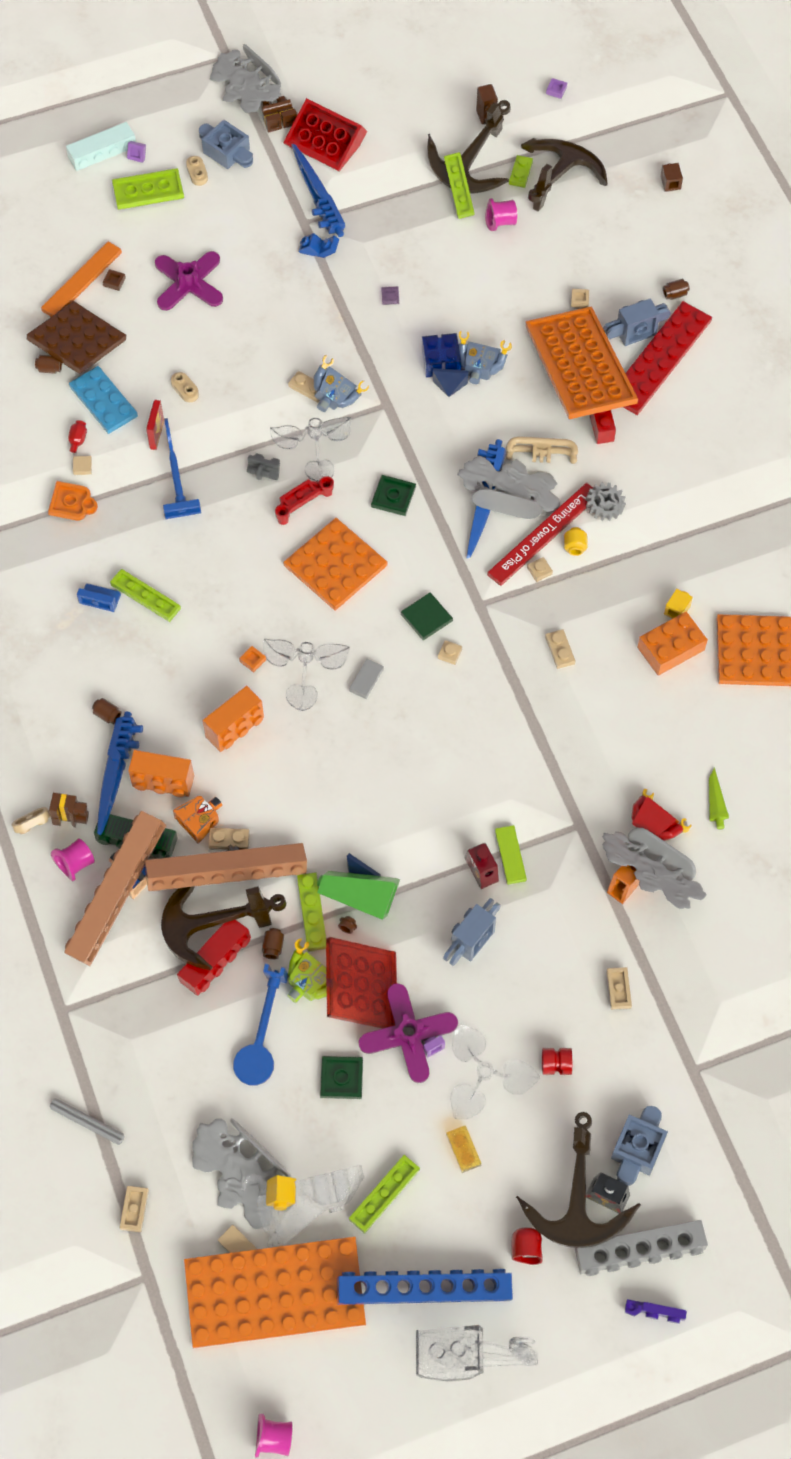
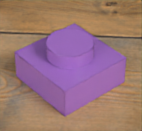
M552 78L546 94L562 99L567 89V82Z
M134 141L128 142L127 159L143 163L145 161L146 144Z
M441 1035L437 1038L433 1036L425 1041L423 1049L426 1057L428 1058L445 1049V1041Z

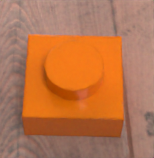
M251 646L239 658V661L254 673L266 661V656Z

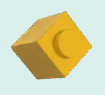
M676 589L665 606L664 615L673 619L688 611L693 597L685 591Z
M276 1175L267 1180V1206H273L275 1210L282 1211L295 1204L296 1178Z

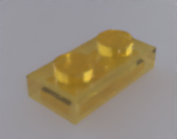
M466 1125L446 1132L461 1173L481 1166L482 1163Z

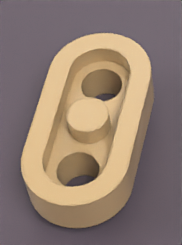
M199 156L189 157L186 165L192 183L197 186L206 184L208 174L202 158Z
M177 372L172 375L171 385L185 402L196 401L199 397V391L192 380L183 372Z
M42 807L15 820L11 825L15 833L25 834L32 827L48 822L50 813L47 807Z

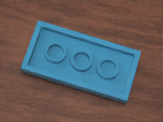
M99 366L69 383L72 391L108 434L138 417L136 410Z

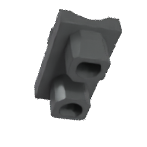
M258 453L254 456H248V473L256 474L257 480H261L262 477L278 480L280 471L279 459L267 460L264 459L262 454Z

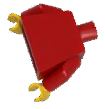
M647 789L643 790L642 796L633 804L632 824L636 828H644L663 841L675 838L682 832H688L692 826L684 825L687 820L686 818H683L679 823L676 818L653 801L654 793L650 796L646 795Z

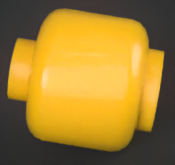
M573 527L564 534V549L573 556L583 554L588 548L587 533L579 527Z

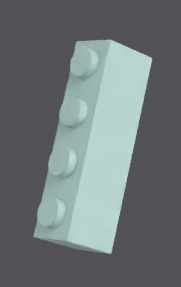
M124 122L66 146L69 160L75 170L78 171L127 151L128 142H136V139L128 123Z

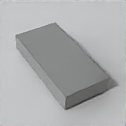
M366 659L349 688L350 692L367 699L384 670V666Z

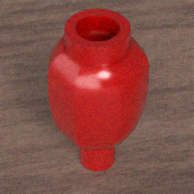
M76 420L75 424H72L70 427L68 439L71 444L69 451L72 453H76L78 447L85 441L87 428L84 421Z

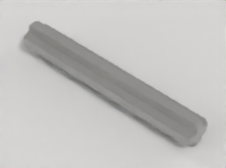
M54 1098L51 1102V1110L118 1145L123 1142L124 1134L57 1098Z

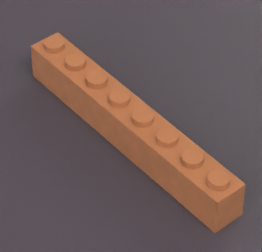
M140 811L139 815L135 816L130 832L125 834L120 850H117L114 854V861L111 867L105 871L101 885L95 889L92 902L86 906L82 920L76 924L73 937L65 945V954L88 966H91L142 872L145 860L149 859L166 827L162 820L143 811Z
M303 843L145 860L148 891L306 874L307 858Z

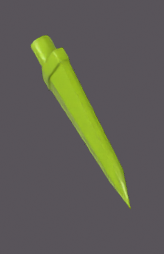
M714 767L709 777V820L716 821L717 829L721 830L725 828L724 820L729 818V813L727 812Z

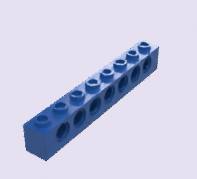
M484 1269L471 1270V1274H463V1270H450V1274H441V1270H430L428 1274L420 1275V1271H407V1275H398V1271H386L385 1275H377V1272L369 1271L364 1272V1276H355V1272H342V1276L337 1277V1305L513 1300L512 1273H506V1269H493V1273H484ZM486 1279L494 1283L492 1291L485 1289L484 1281ZM443 1280L451 1283L450 1292L442 1290L441 1282ZM464 1280L472 1282L473 1288L470 1292L463 1289L462 1283ZM381 1281L386 1284L387 1291L385 1293H379L376 1290L377 1282ZM400 1281L408 1284V1291L406 1293H401L398 1290L397 1285ZM421 1281L429 1283V1292L425 1293L420 1290L419 1283ZM356 1282H362L365 1285V1292L363 1294L355 1292L354 1284Z

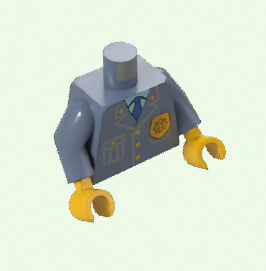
M461 331L459 332L461 343H459L458 359L461 367L468 371L469 381L472 384H479L480 379L489 380L491 375H495L503 369L508 356L506 353L512 349L511 343H509L507 348H504L505 340L501 341V352L499 348L469 341L466 344V341L469 339V332L467 331L466 338H462Z
M327 355L323 356V364L319 366L313 377L314 389L316 391L314 396L320 400L317 408L322 412H326L329 407L335 410L337 407L344 408L352 405L361 396V392H365L369 388L368 386L366 389H362L361 383L364 381H361L358 389H355L357 385L330 367L333 364V358L329 363H325Z

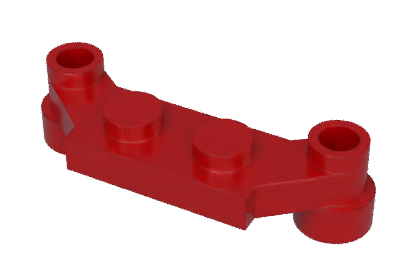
M329 476L322 477L320 481H310L308 479L279 497L281 503L275 509L278 523L281 525L287 524L292 512L317 496H331L334 488L333 479Z

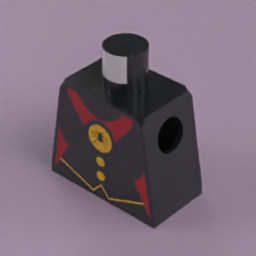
M601 1172L593 1178L586 1193V1198L618 1214L623 1212L630 1197L628 1185Z

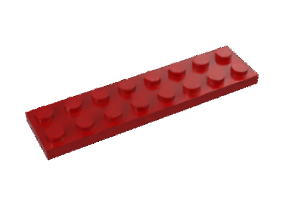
M684 301L681 302L625 373L638 398V404L623 408L638 416L711 323L712 316Z

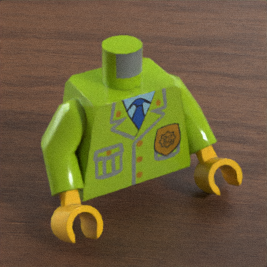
M302 938L296 940V950L292 954L288 968L289 984L293 989L287 996L294 1003H297L302 996L309 1001L331 996L339 986V981L347 979V974H343L340 978L339 973L342 969H335L331 972L308 952L303 953V950L309 947V942H306L304 947H301L300 941Z

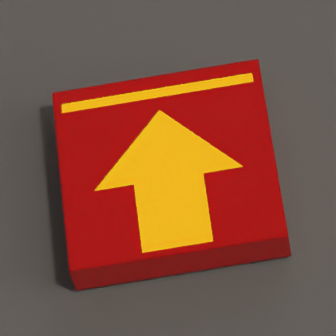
M161 400L153 401L146 427L151 450H157L164 424Z

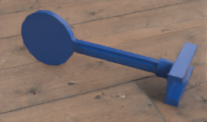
M164 418L170 450L169 460L176 493L175 503L163 505L165 519L201 514L199 499L186 501V497L183 495L168 418Z
M265 964L263 972L268 979V990L255 1043L243 1047L234 1058L233 1069L236 1077L242 1083L249 1086H258L265 1083L274 1071L272 1054L263 1047L276 990L279 989L280 982L287 983L288 973L283 967H281L279 973L278 970L273 972L270 965Z

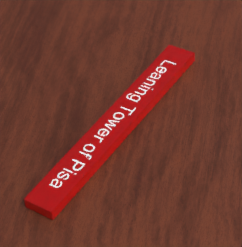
M586 482L490 569L487 575L498 585L502 586L587 508L586 504L588 501H586L589 490L593 489V487Z

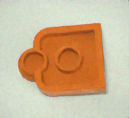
M57 481L48 515L79 521L84 519L86 515L95 513L98 505L91 498L90 490L87 487Z

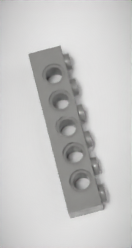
M702 1220L616 1236L597 1246L575 1248L580 1275L594 1276L599 1274L601 1270L607 1269V1272H614L620 1270L621 1266L628 1265V1268L640 1266L642 1262L649 1261V1264L661 1262L662 1258L670 1257V1260L682 1258V1254L691 1253V1256L704 1253L703 1250L707 1248L708 1243ZM685 1237L689 1244L681 1245L678 1242V1238ZM657 1242H666L668 1248L665 1250L660 1249L657 1246ZM636 1246H645L647 1253H639L636 1250ZM615 1250H624L626 1257L619 1258L615 1254ZM596 1253L603 1254L605 1261H596L594 1255Z

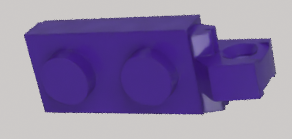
M627 1299L625 1305V1313L635 1317L639 1313H646L645 1317L658 1320L659 1316L666 1317L667 1322L680 1324V1320L685 1321L687 1311L683 1309Z

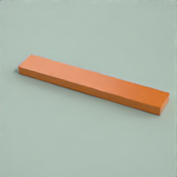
M108 241L41 307V310L52 317L72 303L122 253L121 249Z

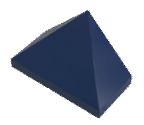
M433 368V382L450 397L468 384V371Z
M348 853V873L381 876L377 871Z

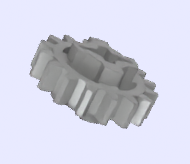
M601 482L600 486L595 484L593 489L589 490L586 501H588L586 507L590 508L589 513H595L594 518L600 516L601 521L604 518L611 521L612 516L617 519L618 515L622 514L626 505L624 502L626 497L621 496L622 490H616L617 485L611 487V483H608L605 486Z

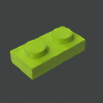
M516 156L509 185L526 187L533 158Z

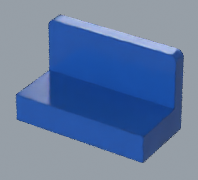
M86 584L84 589L79 588L77 592L79 604L115 612L121 596L119 591Z

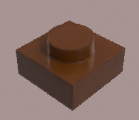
M109 269L103 280V287L119 291L126 279L125 274Z

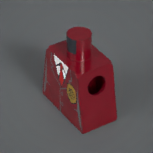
M482 843L467 850L464 858L480 889L499 882L498 865L487 844Z

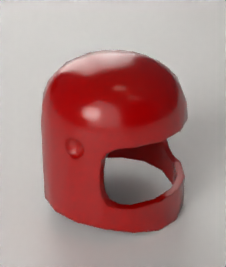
M530 1227L519 1228L512 1234L511 1256L513 1261L529 1265L542 1263V1236L536 1229ZM522 1256H536V1257L525 1258V1257H522Z

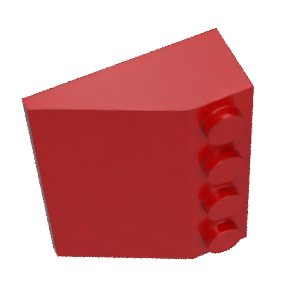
M306 98L283 143L291 148L292 144H295L303 154L340 172L360 147L367 130L362 125Z

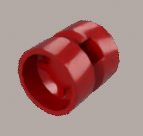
M542 1048V1074L554 1075L556 1072H559L560 1075H572V1048H559L558 1051L554 1048Z

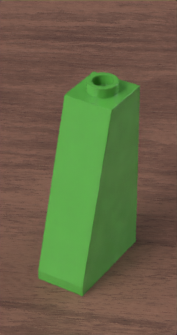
M328 871L319 877L317 893L383 920L388 916L400 879Z

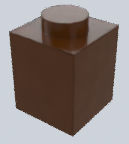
M679 163L662 165L660 177L664 191L681 190L683 176Z

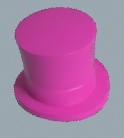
M489 198L485 221L490 231H496L498 226L516 225L517 207L513 199L494 202L493 198Z
M80 838L65 849L55 848L51 852L54 863L72 882L76 880V873L95 863L91 850Z
M259 1414L255 1458L259 1457L260 1452L289 1456L293 1432L292 1421L277 1422L267 1420L264 1414Z

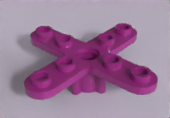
M210 251L205 253L197 262L192 261L191 263L176 262L166 255L158 256L155 259L156 269L175 281L158 297V307L161 310H170L189 292L210 306L216 307L221 305L223 302L222 293L203 280L219 265V254Z
M394 984L388 990V1000L395 1026L363 1034L359 1039V1048L363 1053L373 1054L401 1046L411 1080L416 1083H423L428 1079L430 1073L422 1040L454 1032L458 1026V1019L453 1013L445 1012L415 1020L406 987L402 984ZM411 1027L414 1029V1034L405 1035L403 1029Z

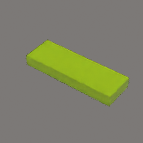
M515 826L495 828L507 885L526 882L527 877Z

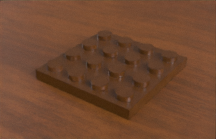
M73 301L29 332L27 340L78 374H81L126 341V334Z

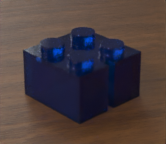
M457 333L441 334L440 338H438V335L422 336V354L426 378L433 377V368L442 369V363L444 362L445 369L461 370V356Z

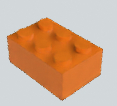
M686 611L640 636L637 648L659 676L705 651L708 639Z
M246 685L202 720L205 737L219 752L230 748L235 740L239 737H244L249 729L262 722L264 718L262 700Z
M138 750L133 751L128 770L133 787L140 791L152 790L158 794L170 793L176 797L190 796L194 780V771L190 759Z

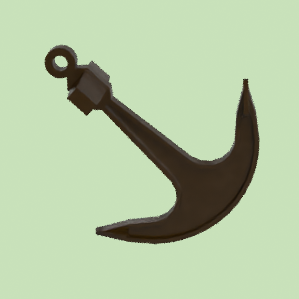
M501 100L498 104L492 103L487 110L486 126L461 155L470 193L486 192L509 182L508 178L477 180L469 174L472 163L489 135L491 134L497 138L502 131L503 115H507L511 110L510 103L507 100ZM428 134L427 149L430 166L437 178L451 188L445 161L439 157L436 145L430 134Z
M535 138L521 144V148L530 153H533L534 150L553 151L561 157L553 169L549 164L542 168L537 184L534 185V189L529 191L528 199L534 202L533 209L538 212L544 206L552 184L573 166L582 165L590 168L601 185H608L603 163L595 154L580 145L558 139L536 140Z
M195 886L178 888L169 898L163 910L161 919L162 935L169 950L178 959L192 966L211 970L213 967L187 946L189 938L194 933L245 916L255 918L259 928L270 926L272 922L269 912L272 909L274 911H282L285 909L287 902L281 894L273 895L270 900L265 898L259 886L246 889L249 902L244 906L189 915L184 913L182 908Z
M580 1112L575 1116L577 1127H574L573 1149L577 1155L569 1209L566 1215L557 1221H549L535 1208L519 1198V1196L516 1197L524 1214L540 1234L554 1243L572 1248L593 1247L614 1238L631 1221L641 1206L638 1203L604 1224L594 1223L588 1218L586 1212V1155H590L591 1133L587 1129L592 1126V1118L587 1112ZM582 1118L587 1119V1122L585 1124L580 1123V1120Z

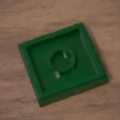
M381 475L371 508L406 516L416 489V483Z
M431 592L401 611V616L423 641L453 621V617Z
M322 1056L320 1098L362 1099L363 1057Z

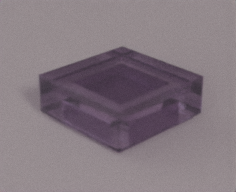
M398 286L381 287L382 305L399 304Z

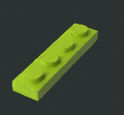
M460 152L444 156L458 219L475 215Z
M123 569L110 581L112 587L168 622L181 610L179 604Z
M317 872L297 875L306 942H309L308 952L328 949L320 894L317 893L319 886H317Z
M403 1155L349 1217V1221L365 1234L420 1171V1167Z

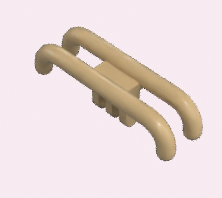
M514 437L507 442L505 457L507 460H511L515 452H533L532 462H536L537 456H540V463H543V457H547L546 462L550 463L551 454H566L570 457V462L575 464L577 462L578 447L575 442L568 439ZM515 444H533V445H515Z

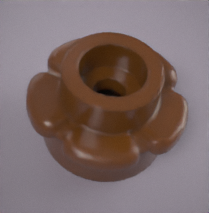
M346 916L339 919L338 927L343 932L352 934L357 929L354 918Z

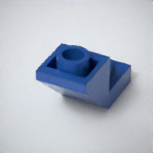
M312 233L301 239L298 252L325 258L336 252L339 238L334 235L322 240L315 233Z

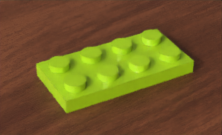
M178 168L112 179L118 210L184 198Z

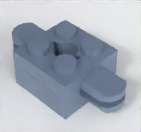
M226 120L221 121L215 128L208 123L199 127V137L202 139V148L205 155L226 169H229L235 163L244 168L250 167L253 164V153L249 151L250 144L247 134Z
M651 298L641 300L636 304L619 309L618 319L606 323L603 330L609 339L619 336L624 346H628L655 336L658 323L668 319L671 312L665 303L655 306Z
M489 898L483 907L476 904L473 909L469 908L464 914L465 919L461 924L457 923L451 931L452 945L444 954L443 959L448 961L451 958L449 963L452 966L462 956L471 962L494 934L495 915L501 905L498 902L494 904V900Z
M647 1106L642 1111L640 1119L628 1115L611 1159L621 1163L617 1171V1180L628 1186L635 1183L639 1172L651 1175L668 1131L658 1127L662 1113L657 1107Z

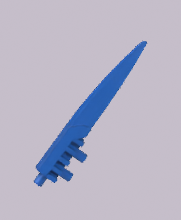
M292 144L299 169L316 206V209H312V215L323 217L322 221L318 222V227L326 228L329 234H337L338 237H343L345 222L333 198L328 194L323 183L295 144Z
M497 439L495 445L489 444L488 451L479 449L477 456L486 458L495 470L500 472L506 450L502 447L503 441ZM482 481L483 486L490 489L487 482ZM476 506L466 559L472 556L490 513L488 509Z
M128 711L124 712L123 717L116 719L107 753L108 758L102 781L98 811L97 833L99 835L103 833L110 816L123 770L126 767L123 759H129L128 751L139 748V741H134L132 735L143 732V726L137 725L133 717H131L132 713Z

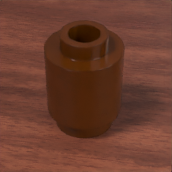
M683 278L666 283L663 286L664 296L670 300L686 296L688 291H690L688 282L684 281Z
M39 355V358L35 360V368L38 369L39 373L56 374L61 372L62 363L50 355Z
M104 698L97 699L92 706L93 714L107 723L115 724L116 719L122 714L119 707Z
M270 928L268 931H265L262 945L263 957L275 960L281 955L284 934L281 933L280 929Z

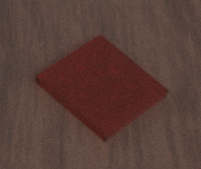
M326 938L327 1017L382 1029L395 1026L388 1000V990L392 985L397 984L396 952L338 938Z

